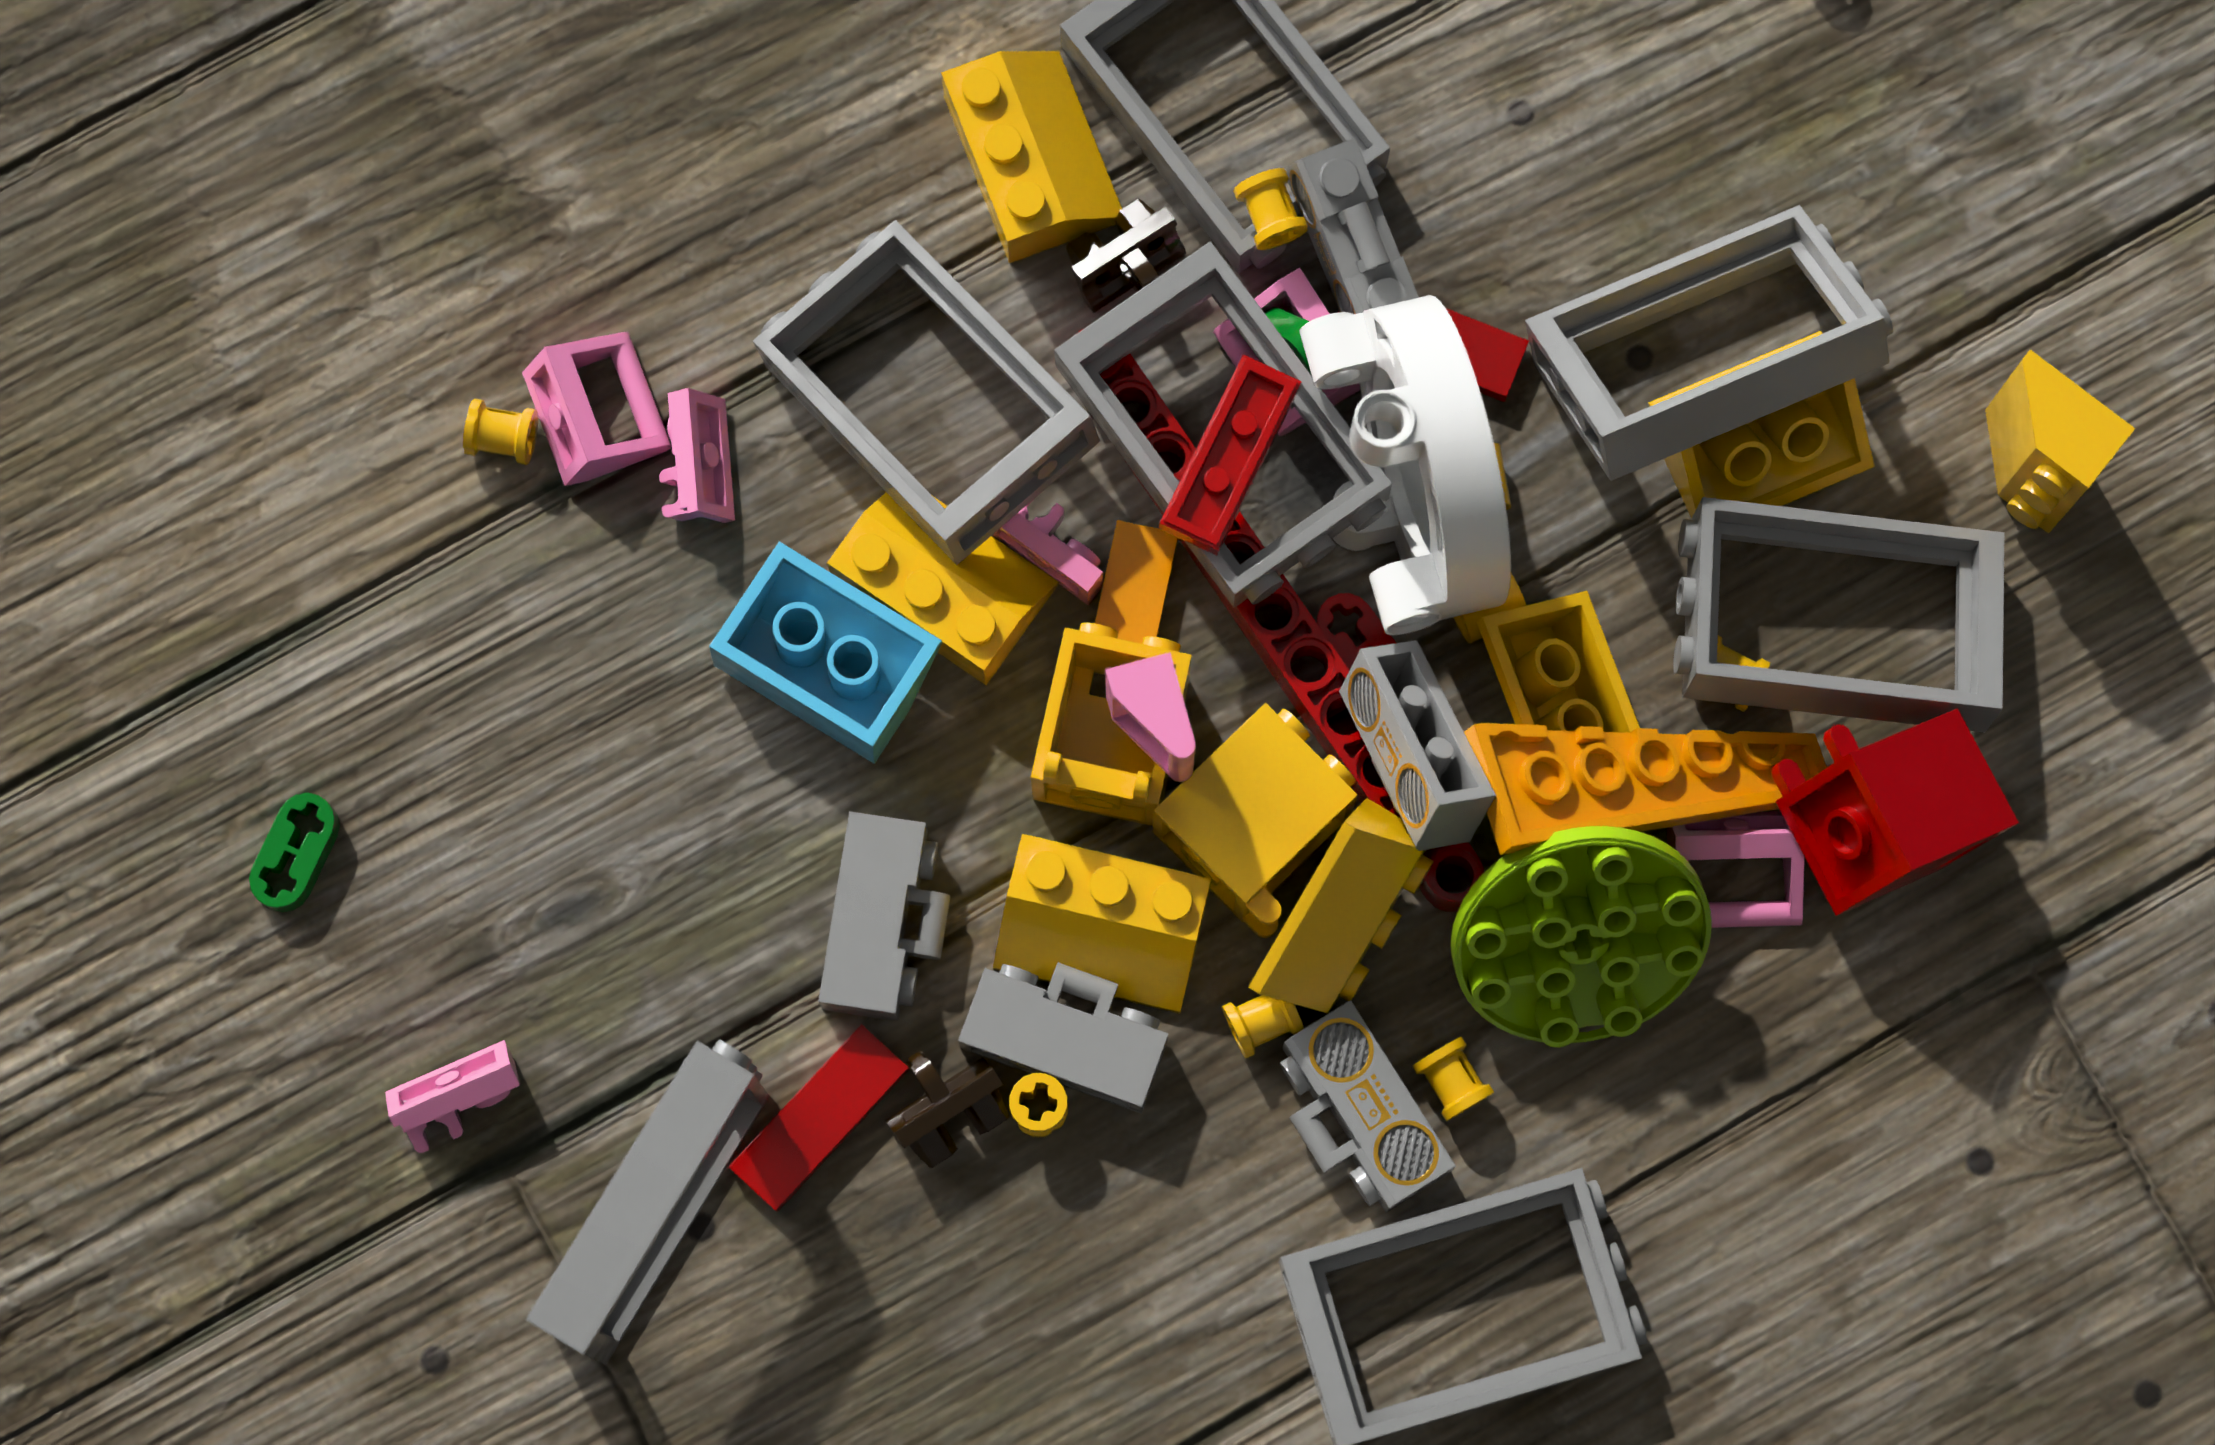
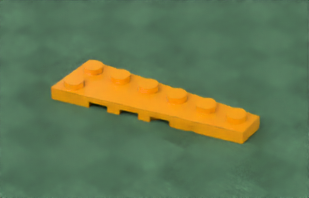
M1494 723L1474 724L1464 732L1496 794L1487 811V815L1500 855L1514 853L1547 841L1554 832L1571 828L1610 826L1642 832L1779 809L1775 801L1781 798L1782 794L1772 777V768L1775 764L1783 759L1793 760L1799 766L1806 781L1827 768L1815 733L1738 731L1734 734H1727L1719 730H1691L1687 734H1659L1658 729L1636 728L1630 733L1604 732L1603 727L1580 726L1575 731L1547 730L1546 725Z

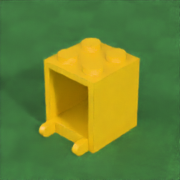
M1081 623L1079 630L1065 627L1031 773L1033 800L1153 826V812L1163 802L1169 776L1112 720L1107 698L1089 695L1094 673L1106 675L1105 669L1170 652L1185 704L1190 682L1192 655L1180 652L1181 645L1165 638L1146 636L1143 638V643L1140 644L1117 639V630L1100 624Z
M1267 703L1263 704L1192 773L1188 780L1182 782L1153 812V833L1195 875L1211 878L1210 890L1241 922H1244L1256 935L1262 938L1271 937L1276 933L1278 920L1281 916V905L1271 894L1343 825L1344 821L1352 814L1358 795L1351 788L1356 783V780L1349 770L1330 754L1322 759L1305 742L1310 737V734L1303 724L1288 710L1283 708L1277 714Z

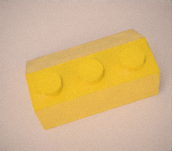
M999 51L941 72L946 104L1009 263L1075 240L1085 232L1093 233L1116 225L1115 218L1122 207L1059 51Z
M1821 331L1648 402L1649 407L1823 333ZM1855 378L1664 458L1691 519L1702 497L1783 506L1875 467Z
M2030 349L1985 409L1998 496L2008 503L2006 508L2017 521L2032 529L2040 527L2049 534L2092 485L2135 428Z
M887 492L863 512L827 562L829 572L941 639L942 645L938 653L985 685L989 683L1059 585V581L993 536H990L956 565ZM935 498L944 508L947 507V505Z
M1588 591L1482 616L1476 621L1515 724L1546 725L1547 730L1575 731L1580 726L1603 727L1604 732L1630 733L1636 728H1640Z
M1366 798L1344 821L1250 983V989L1264 996L1328 1013L1340 997L1346 1001L1353 1000L1370 971L1369 968L1360 964L1371 943L1381 949L1384 947L1402 916L1392 910L1403 889L1415 894L1434 862L1424 855L1426 850H1417L1402 818Z
M1022 834L1006 896L993 969L1000 971L1002 964H1007L1033 973L1039 977L1038 980L1050 983L1055 967L1059 962L1118 983L1116 999L1180 1014L1210 892L1211 878Z

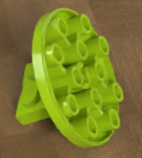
M1587 826L1554 832L1547 841L1506 854L1489 867L1472 885L1457 911L1452 928L1451 955L1453 966L1461 990L1472 1007L1488 1022L1512 1035L1544 1042L1546 1045L1555 1048L1610 1036L1624 1037L1636 1032L1642 1023L1667 1008L1694 979L1704 962L1709 948L1712 928L1711 911L1703 885L1696 871L1677 850L1667 843L1648 834L1620 827ZM1586 1026H1605L1588 1032H1579V1028Z

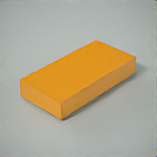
M1117 520L1095 624L1117 630V639L1140 644L1143 643V638L1146 636H1158L1178 537L1159 528Z

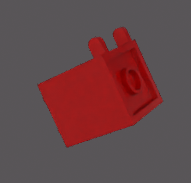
M1958 708L1862 748H1859L1851 731L1842 724L1834 725L1824 733V743L1835 763L1807 781L1797 763L1791 759H1783L1772 768V777L1782 794V797L1775 802L1836 916L1945 868L2019 824Z

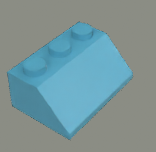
M779 541L709 648L715 667L875 764L909 712L942 645V640Z

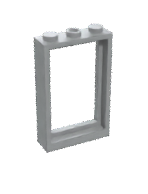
M1094 0L1060 25V45L1236 272L1239 274L1252 264L1257 269L1265 267L1274 261L1286 249L1287 245L1282 244L1267 250L1257 249L1254 242V236L1257 234L1254 225L1251 224L1245 230L1104 51L1175 0ZM1232 0L1341 140L1344 142L1354 137L1356 138L1376 187L1386 176L1384 169L1387 167L1390 147L1274 0ZM1290 196L1298 217H1302L1294 196Z
M1800 205L1525 320L1535 367L1610 481L1889 364L1887 336L1893 333L1892 321L1885 305L1880 299L1871 301L1864 291L1861 276L1855 265L1851 261L1844 263L1836 254L1833 239L1827 228L1823 224L1815 226ZM1794 264H1798L1842 324V326L1626 417L1583 354Z
M896 220L884 230L867 236L860 243L856 253L837 270L820 276L812 284L804 298L787 312H780L774 315L764 325L761 334L753 340L766 368L956 565L1100 442L1091 415ZM899 269L1048 418L1044 424L946 508L916 480L797 357Z
M1210 241L1054 349L1055 365L1163 513L1179 481L1100 376L1103 371L1212 296L1261 363L1301 381L1300 389L1292 404L1353 486L1242 564H1239L1225 543H1223L1216 556L1186 542L1234 608L1247 598L1252 605L1266 599L1283 584L1280 575L1298 562H1301L1304 568H1308L1320 561L1335 548L1336 545L1332 538L1352 525L1356 531H1361L1379 519L1388 509L1384 502L1389 499L1392 483L1380 467L1368 465L1354 454L1350 445L1349 436L1351 428L1322 389L1315 387L1310 373Z
M1702 497L1692 519H1683L1678 540L1679 557L1688 558L1687 577L1680 578L1676 594V614L1685 616V636H1678L1673 659L1674 673L1683 675L1682 698L1914 725L1958 708L1970 731L1985 733L2003 709L2005 532ZM1721 539L1955 566V689L1717 663Z
M721 1040L717 1041L713 1049L696 1041L527 1316L526 1320L579 1353L603 1364L608 1363L770 1097L759 1082L763 1075L757 1071L758 1067L751 1063L753 1061L751 1058Z
M1579 1168L1280 1257L1278 1261L1333 1445L1360 1444L1628 1364L1642 1358L1638 1346L1647 1343L1646 1332L1637 1307L1634 1305L1626 1308L1618 1283L1627 1280V1273L1616 1242L1606 1245L1599 1219L1607 1217V1209L1596 1179L1586 1182L1583 1169ZM1561 1204L1604 1342L1367 1413L1325 1273Z

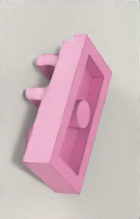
M690 388L668 393L669 419L667 429L672 442V454L675 455L676 466L663 469L660 472L659 478L660 483L678 486V501L674 504L662 506L663 516L679 521L699 517L723 523L735 521L725 399Z
M1028 503L993 534V536L1023 558L1059 581L1062 587L1087 605L1091 603L1103 587V571L1097 568L1101 563L1098 556L1075 539H1070L1065 544L1053 535L1064 520V509L1058 503L1051 508L1049 514L1041 518L1036 517L1033 521L1027 520L1029 518L1027 508L1030 504Z
M505 1040L386 1091L389 1118L394 1127L401 1125L403 1132H407L415 1150L419 1153H424L429 1150L428 1139L424 1132L427 1126L426 1123L435 1120L445 1124L454 1140L463 1133L461 1119L457 1112L458 1109L461 1112L472 1106L486 1108L495 1105L505 1099L511 1089L520 1086L515 1061Z

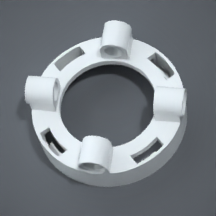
M1428 295L1364 310L1363 313L1359 314L1349 312L1332 313L1318 317L1303 325L1299 333L1315 387L1318 389H1335L1360 383L1362 400L1355 410L1349 436L1350 445L1354 454L1362 462L1380 467L1392 483L1389 499L1384 502L1388 509L1379 519L1361 531H1356L1351 525L1333 538L1343 548L1354 551L1365 550L1375 545L1395 541L1401 560L1382 566L1373 571L1369 576L1385 633L1388 635L1407 634L1427 628L1439 620L1503 605L1508 597L1510 588L1511 553L1508 519L1498 460L1475 374L1458 330L1446 308L1435 296ZM1348 481L1340 486L1334 498L1353 486L1352 483Z

